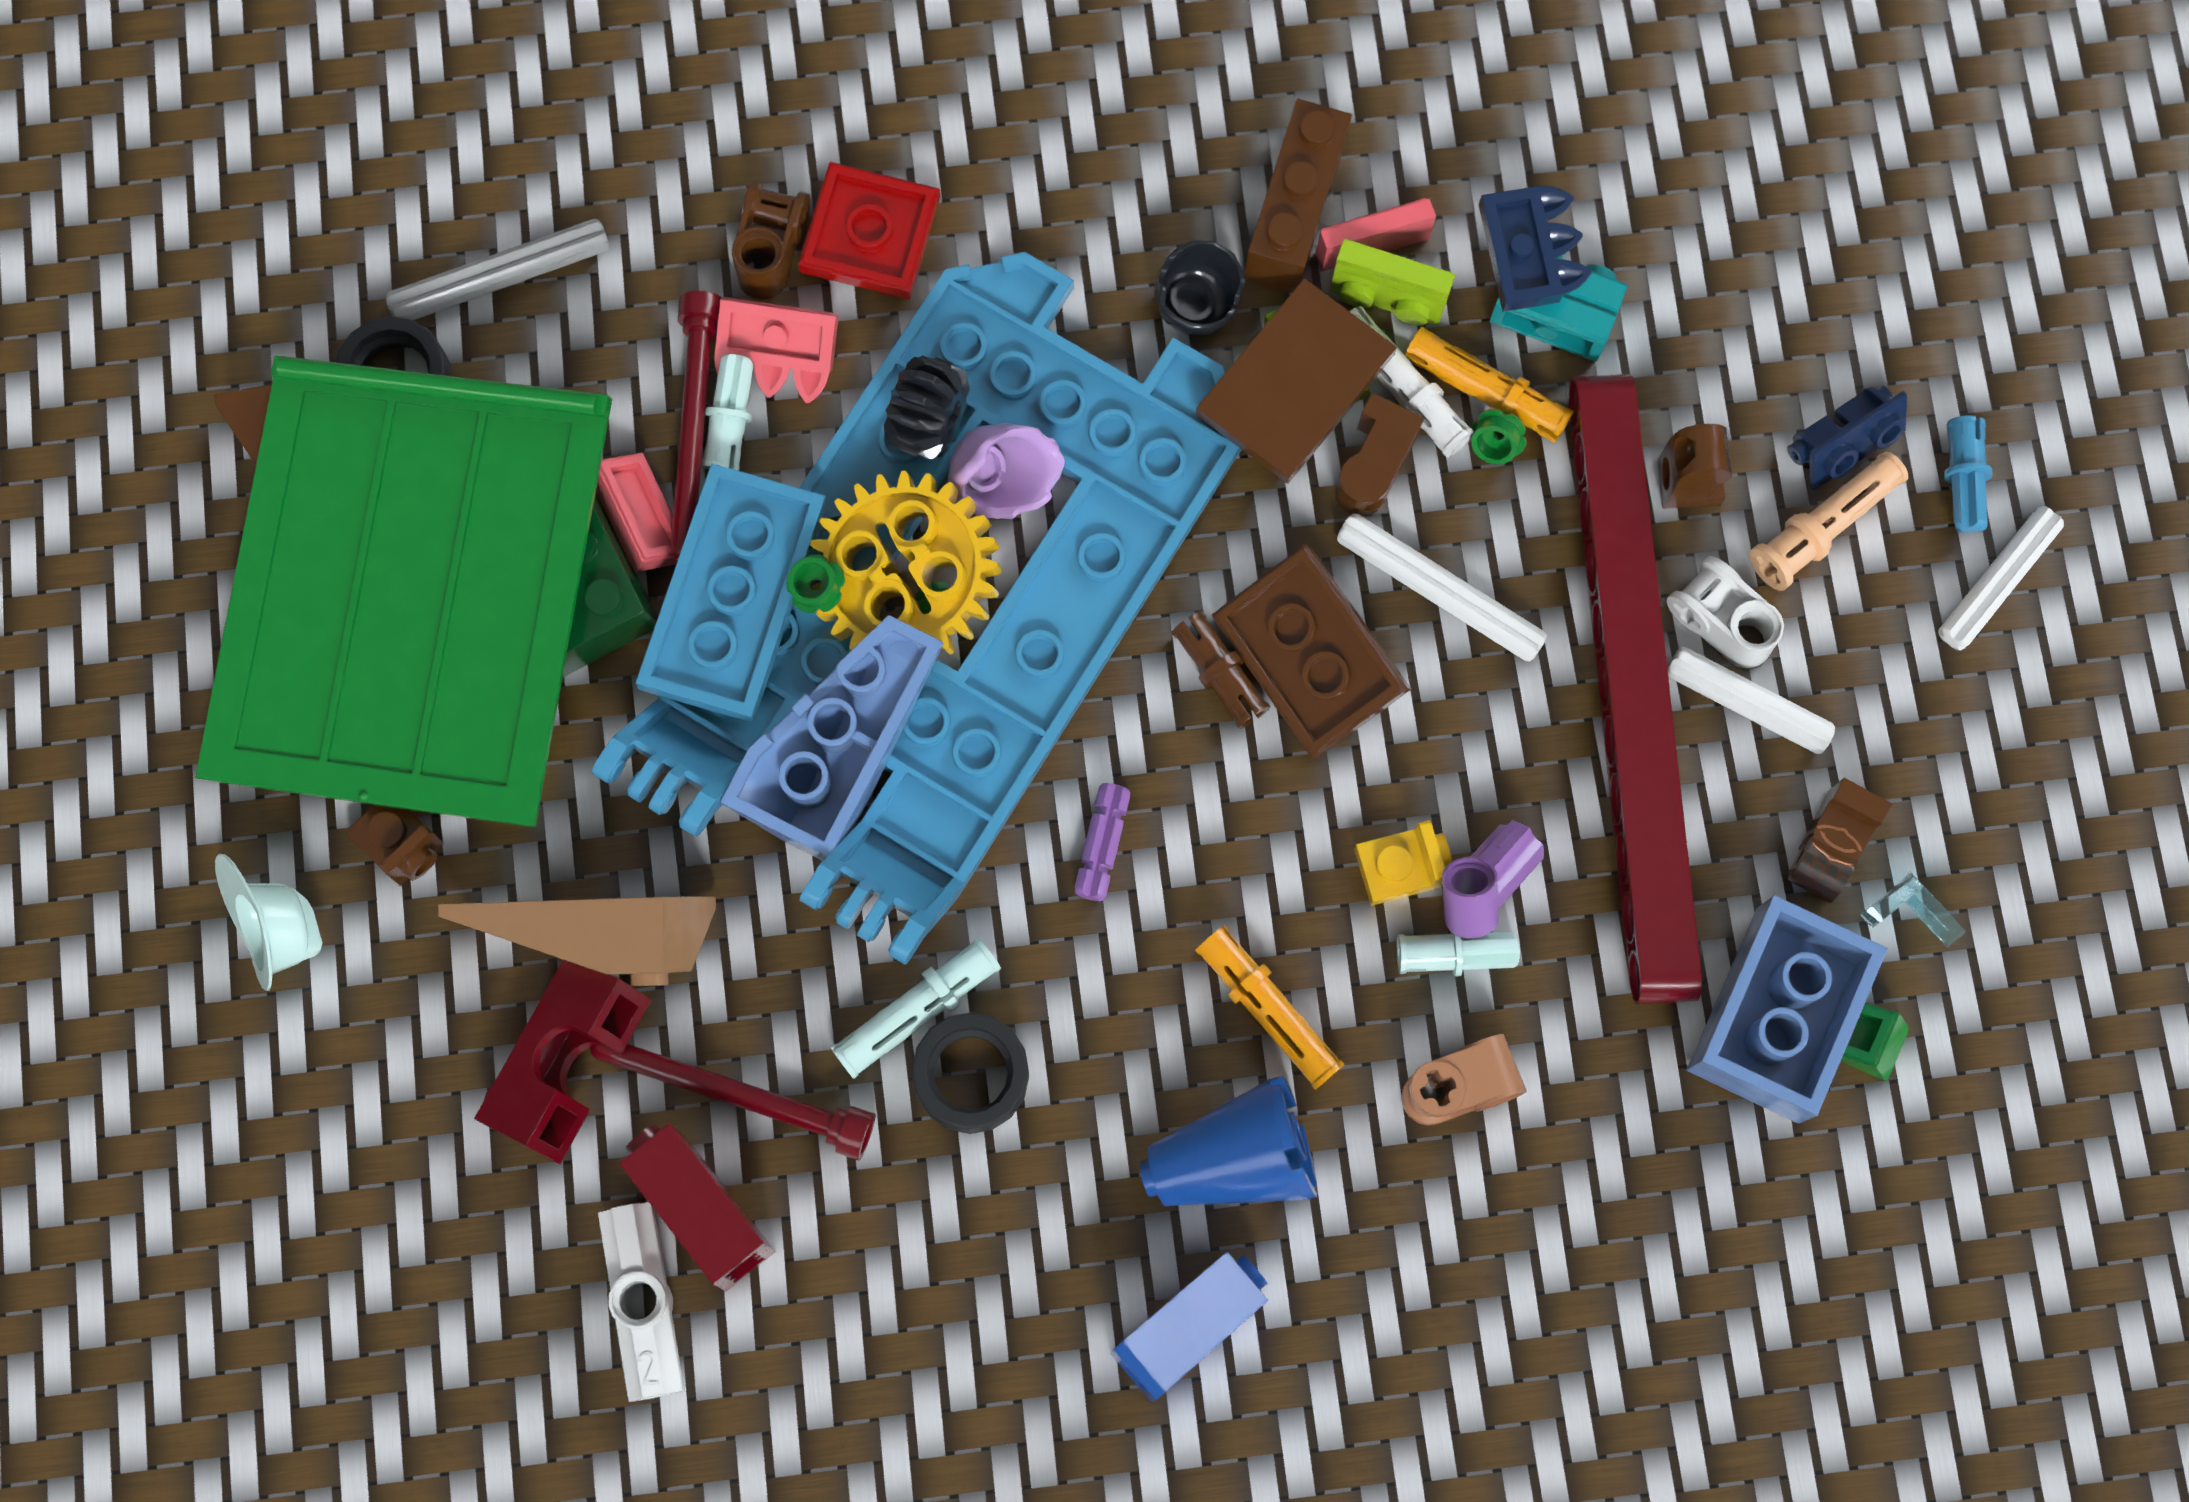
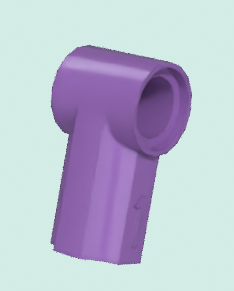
M1514 820L1507 825L1500 824L1470 857L1456 859L1446 866L1442 873L1444 919L1448 929L1455 935L1464 938H1479L1492 932L1499 922L1500 906L1544 859V846L1532 834L1529 827Z

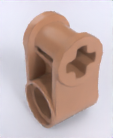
M1498 1034L1469 1044L1452 1054L1420 1066L1403 1086L1401 1100L1405 1112L1411 1119L1419 1124L1429 1126L1440 1124L1475 1110L1478 1112L1498 1106L1525 1094L1527 1090L1504 1034ZM1428 1083L1432 1089L1442 1087L1445 1091L1446 1096L1439 1103L1434 1098L1424 1100L1421 1091Z

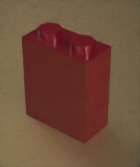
M671 1123L661 1130L656 1124L651 1125L626 1145L625 1148L630 1155L619 1162V1165L713 1285L728 1291L776 1252L687 1137Z

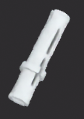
M1362 306L1355 307L1350 311L1393 343L1374 323ZM1397 347L1395 355L1376 378L1390 391L1403 408L1424 417L1421 428L1430 436L1445 457L1449 458L1451 455H1455L1472 439L1474 431L1449 407L1450 405L1442 398L1444 391L1436 382L1430 384Z

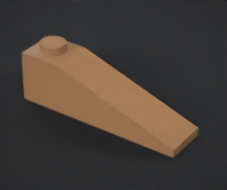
M649 897L438 904V917L604 974H631V986L669 985L668 973L692 971L716 910V897Z

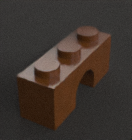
M1299 98L1296 99L1249 247L1245 268L1246 280L1293 293L1303 281L1328 194L1331 192L1346 144L1352 117L1351 113Z

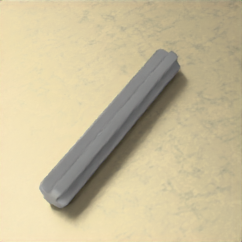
M591 219L389 291L385 295L386 303L391 316L415 320L603 253L609 249V241L599 219Z

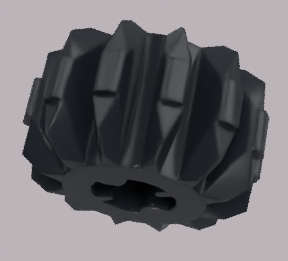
M923 355L920 357L914 356L907 362L906 368L899 373L895 388L891 390V400L885 409L887 419L884 423V431L887 435L888 444L899 448L900 452L916 458L922 456L932 460L935 457L940 458L946 453L949 444L955 440L956 431L962 424L963 412L968 406L966 397L970 388L966 371L953 366L952 362L938 357L932 359Z

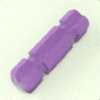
M1102 783L1099 786L1094 808L1098 812L1097 814H1092L1081 859L1084 868H1079L1075 883V894L1081 898L1092 901H1103L1106 898L1111 877L1107 872L1108 870H1113L1124 821L1120 818L1121 816H1126L1130 800V790L1123 786L1112 783Z

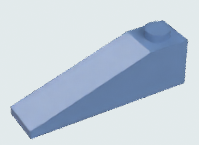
M888 615L836 665V669L811 693L805 694L792 706V711L766 735L764 733L749 747L720 803L777 838L823 861L856 827L943 647V642Z

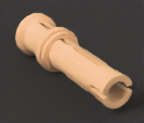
M1884 451L1876 457L1875 461L1846 484L1842 485L1809 514H1794L1785 522L1784 531L1768 544H1757L1750 550L1749 559L1756 573L1770 587L1778 591L1787 589L1793 583V575L1810 561H1821L1829 554V549L1832 547L1831 540L1858 518L1862 517L1898 485L1908 480V472L1902 461L1894 454ZM1866 489V491L1863 494H1861L1857 499H1855L1852 503H1850L1846 508H1844L1841 511V509L1846 504H1848L1852 499H1854L1857 495H1859L1862 491Z

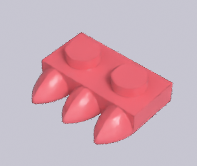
M724 297L720 300L714 357L717 375L720 359L724 354L748 357L754 363V373L760 389L766 397L770 398L783 386L790 369H793L796 388L805 403H810L822 392L827 384L829 374L833 371L839 314Z

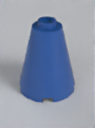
M1284 1076L1271 1078L1149 1145L1147 1147L1148 1159L1139 1162L1141 1178L1147 1195L1149 1197L1158 1195L1164 1206L1298 1201L1317 1197L1314 1189L1317 1187V1179L1304 1126L1298 1124L1294 1112L1288 1113L1287 1109L1297 1105Z

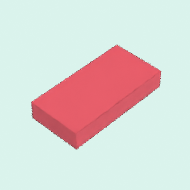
M1423 198L1322 228L1315 253L1321 271L1335 268L1344 238L1386 252L1429 240L1436 219L1430 198Z
M637 453L602 459L596 494L633 572L677 564L678 560L671 554L673 514L644 454Z

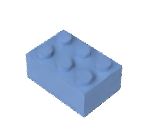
M1773 895L1756 908L1686 1071L1798 1124L1818 1116L1888 948Z

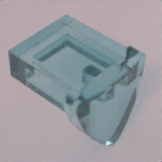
M1911 871L1860 915L1873 928L1903 903H1906L1947 948L1967 932Z

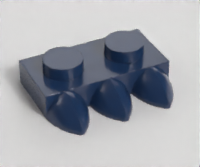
M1535 186L1481 196L1478 206L1502 312L1560 303L1563 295L1582 286L1591 275V270L1580 263L1556 259V257L1572 250L1583 237L1582 232L1569 225L1547 223L1548 220L1556 218L1570 207L1574 201V196L1570 193L1551 186Z

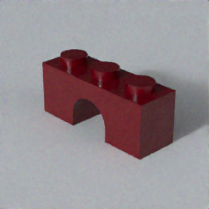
M563 960L555 975L548 982L546 991L526 1027L519 1034L515 1046L495 1082L488 1089L485 1099L474 1119L538 1154L561 1164L591 1110L572 1099L568 1093L566 1081L571 1064L580 1053L592 1045L605 1046L622 1054L651 999L613 975L604 974Z

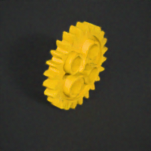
M901 471L897 487H892L886 478L879 474L876 478V492L869 494L857 483L854 485V490L858 502L851 506L837 498L834 502L842 515L839 520L834 521L828 518H821L819 521L830 533L828 540H811L809 544L815 551L826 557L827 562L837 563L845 576V584L840 589L842 598L839 603L827 612L818 610L816 614L824 622L838 619L830 633L839 641L852 635L849 649L852 650L882 622L880 619V609L883 603L892 597H903L905 607L901 616L897 619L942 641V648L950 655L955 653L951 636L958 632L963 637L972 640L974 635L966 622L971 616L981 620H988L989 615L979 605L980 599L998 598L999 592L992 585L985 582L986 577L1002 573V567L998 562L986 559V556L1000 549L999 543L994 537H981L992 526L985 515L971 518L977 508V504L970 496L961 499L955 504L958 497V489L953 483L948 482L936 493V480L928 473L921 479L918 487H915L913 479L907 471ZM917 517L928 518V529L920 539L914 541L904 540V529L908 522ZM885 524L888 527L895 546L910 562L908 565L909 571L931 605V611L928 614L921 612L911 588L898 576L900 573L899 566L877 532L879 525ZM876 547L877 554L873 565L863 571H853L852 562L855 554L862 548ZM955 567L957 569V579L954 585L942 592L933 591L931 582L934 574L941 568ZM821 582L813 585L811 588L818 590L821 587Z

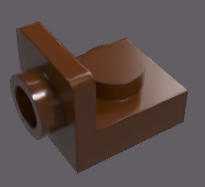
M373 805L345 832L399 886L408 878L414 881L423 876L436 862L438 855L435 852L444 844L410 810Z

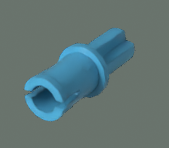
M1973 415L1955 417L1947 422L1949 468L1944 472V479L1952 484L1955 529L1957 532L1965 534L1982 532L1988 526L1986 481L1991 479L1993 475L1992 468L1987 465L1985 451L1986 421L1982 417L1976 419V416Z

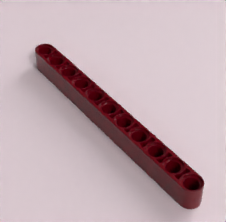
M1631 374L1572 377L1569 384V409L1574 412L1570 418L1631 994L1633 1001L1637 1005L1698 1001L1702 990L1701 964L1636 385Z

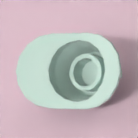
M217 855L215 859V873L225 906L250 952L262 989L269 991L272 986V974L297 965L303 960L316 956L321 951L322 940L314 911L308 900L291 887L281 883L247 884L235 863L227 855Z

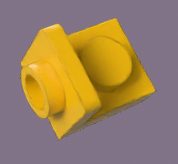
M1430 820L1417 823L1413 830L1356 844L1354 848L1371 906L1440 888L1442 885V873L1446 866L1452 862L1449 845L1444 834L1435 835Z

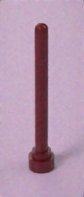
M689 291L679 297L677 320L683 326L682 332L688 337L671 536V554L677 560L679 559L699 499L711 339L717 336L720 300L723 298L718 294L708 291Z
M630 1044L626 1045L622 1054L601 1045H592L590 1047L592 1056L597 1060L826 1136V1143L836 1146L835 1153L858 1161L861 1160L866 1151L874 1128L876 1114L851 1106L848 1111L837 1108L835 1113Z

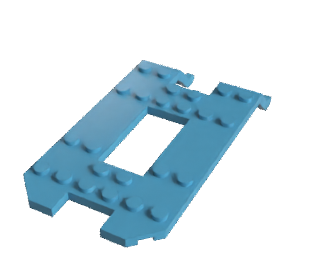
M1026 252L1001 257V262L970 268L969 264L944 270L799 487L800 489L825 495L827 505L822 518L838 521L842 516L834 501L839 498L851 506L858 502L854 490V485L857 483L869 494L876 492V478L879 474H882L892 487H897L901 471H907L912 477L915 487H918L921 479L928 473L936 480V493H938L948 482L949 461L956 444L967 432L978 426L1000 423L1036 427L1048 438H1053L1058 443L1059 450L1065 460L1061 474L1078 483L959 670L956 671L936 659L884 768L891 776L862 821L820 863L800 896L799 900L817 910L825 905L833 891V886L842 876L856 884L857 887L850 898L843 902L835 917L837 919L836 923L845 929L851 927L873 895L877 897L878 900L865 918L857 934L858 937L867 942L875 940L885 924V918L894 908L907 915L910 919L903 930L896 934L888 948L889 955L904 965L909 962L924 937L961 895L1242 450L1196 415V407L1225 374L1222 365L1179 340L1172 338L1144 383L1130 377L1048 329L1074 290V280ZM923 355L932 359L938 357L952 362L953 366L966 371L970 388L966 397L968 406L963 412L962 424L956 431L954 442L949 444L946 453L940 458L935 457L932 460L922 456L916 458L900 452L899 448L888 444L887 435L884 431V423L887 419L885 409L891 400V390L895 388L898 382L899 373L906 368L907 362L914 356L920 357ZM924 517L914 518L907 523L903 534L904 540L909 541ZM821 524L815 540H828L830 533ZM881 524L878 526L877 532L885 547L896 561L901 552L895 546L888 527L885 524ZM865 547L855 554L852 562L853 571H863L873 565L877 554L876 547ZM813 548L810 555H821ZM814 580L811 584V587L821 581ZM793 604L754 723L659 696L656 701L610 739L596 760L592 774L608 784L613 783L621 775L627 760L633 754L639 752L649 759L641 771L637 772L627 788L628 796L637 802L643 801L658 778L668 770V774L649 803V809L659 815L667 813L673 805L679 790L687 783H690L700 789L693 802L683 811L679 824L680 828L698 837L715 812L722 806L720 801L749 747L764 733L766 735L792 711V706L805 694L811 693L836 669V665L851 651L849 645L852 635L842 641L837 640L830 632L838 619L824 622L818 617L816 612L812 614L802 612Z

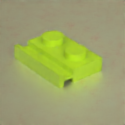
M1344 238L1337 257L1329 292L1339 295L1344 302L1355 307L1369 308L1375 306L1393 312L1399 320L1411 325L1422 326L1428 323L1438 327L1456 274Z

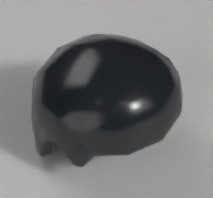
M1192 240L1175 249L1167 257L1158 272L1154 288V300L1158 305V312L1167 324L1184 334L1209 335L1228 324L1229 319L1237 312L1241 294L1246 284L1245 274L1235 254L1216 241Z

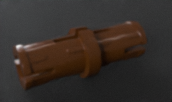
M1199 611L1189 616V619L1201 637L1200 640L1195 638L1184 621L1174 628L1172 634L1179 640L1202 672L1198 678L1206 689L1212 687L1235 720L1238 729L1245 728L1252 724L1253 721L1240 702L1241 700L1247 702L1258 719L1270 709V705L1264 701L1240 668L1243 660L1236 651L1231 653L1228 651L1206 619L1205 613Z

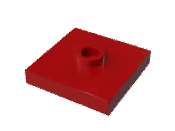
M829 161L799 260L800 273L911 300L940 201V188Z

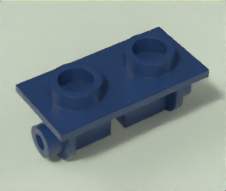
M1880 386L1877 389L1868 387L1862 393L1835 409V417L1845 426L1840 428L1830 418L1824 416L1793 436V443L1787 447L1789 456L1797 465H1802L1805 462L1810 465V488L1813 491L1831 479L1845 476L1857 462L1879 448L1884 449L1891 446L1899 439L1902 433L1906 431L1907 393L1902 391L1893 397L1890 390L1885 386Z

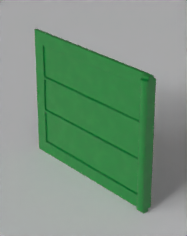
M274 355L270 375L273 377L195 778L210 782L536 827L612 398L608 395Z

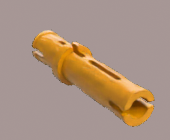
M1423 326L1414 336L1405 354L1412 364L1425 369L1460 391L1482 401L1487 406L1516 415L1526 427L1550 440L1553 444L1558 441L1573 415V410L1550 400L1530 388V381L1520 376L1516 380L1498 371L1461 348L1439 338V336L1428 331Z
M1225 925L1198 946L1195 951L1204 958L1229 987L1231 992L1228 994V997L1234 1004L1241 1001L1272 1037L1273 1041L1309 1080L1314 1090H1316L1343 1067L1345 1063L1338 1059L1307 1023L1305 1018L1268 978L1272 973L1265 964L1259 967L1230 934L1229 929Z

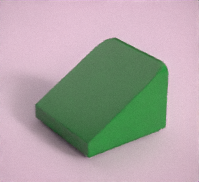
M1865 1002L1841 1061L1876 1078L1888 1081L1908 1034L1909 1026L1900 1013Z

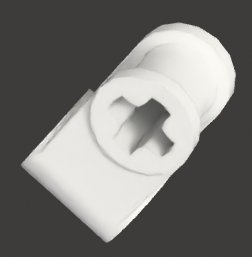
M1708 556L1700 563L1701 572L1683 591L1676 590L1672 592L1667 598V605L1672 614L1685 627L1700 635L1722 654L1728 662L1740 668L1758 667L1767 660L1783 635L1784 622L1782 616L1773 605L1769 604L1749 587L1731 566L1716 557ZM1709 591H1711V593L1704 600H1701ZM1749 625L1755 627L1763 635L1764 643L1753 644L1744 640L1739 633L1738 626Z

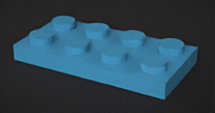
M711 463L635 683L639 690L754 723L793 607V597L786 588L787 577L790 569L796 562L810 556L812 547L809 544L811 540L816 538L820 526L819 521L823 517L827 505L825 495Z

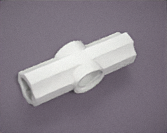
M647 1202L614 1207L598 1212L611 1290L609 1293V1308L616 1321L629 1402L683 1392L685 1389L672 1317L673 1296L666 1281L655 1210ZM649 1284L657 1296L654 1311L643 1319H634L626 1308L628 1294L638 1285Z

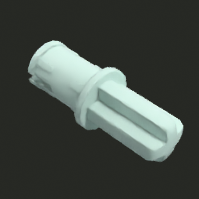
M724 354L720 359L713 407H706L705 415L710 417L707 443L701 465L705 469H710L711 463L739 471L746 423H751L752 415L746 413L753 372V363L748 357Z
M1453 932L1451 934L1411 936L1398 934L1396 947L1399 974L1452 970L1454 976H1461L1462 970L1514 968L1519 964L1520 945L1517 935L1513 932H1492L1479 938H1464L1455 935Z

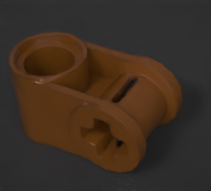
M752 181L748 186L743 203L741 221L732 246V257L740 288L746 295L755 299H769L777 296L785 288L798 244L803 239L810 211V195L808 193L799 192L797 196H791L765 190L763 184L757 181ZM759 258H767L773 261L768 267L762 269H753L748 266L753 260Z

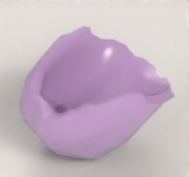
M1011 423L978 426L967 432L956 444L949 461L948 482L953 483L958 489L957 502L967 496L973 499L977 504L974 512L975 515H985L986 518L1013 519L1019 514L1039 509L1052 498L1051 489L1060 478L1065 460L1059 450L1058 443L1053 438L1045 436L1039 428Z

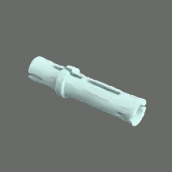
M977 937L973 940L972 944L937 970L929 967L921 974L924 977L922 981L830 1048L854 1079L869 1065L903 1042L908 1036L947 1008L951 1013L959 1007L960 1004L957 1001L959 998L994 972L1001 970V967L985 944Z

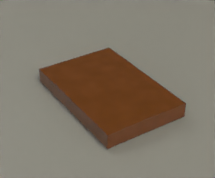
M1304 278L1196 407V415L1285 483L1289 484L1396 353L1397 346Z
M1304 544L1212 614L1216 623L1312 759L1319 758L1411 690V687L1315 552L1307 544Z

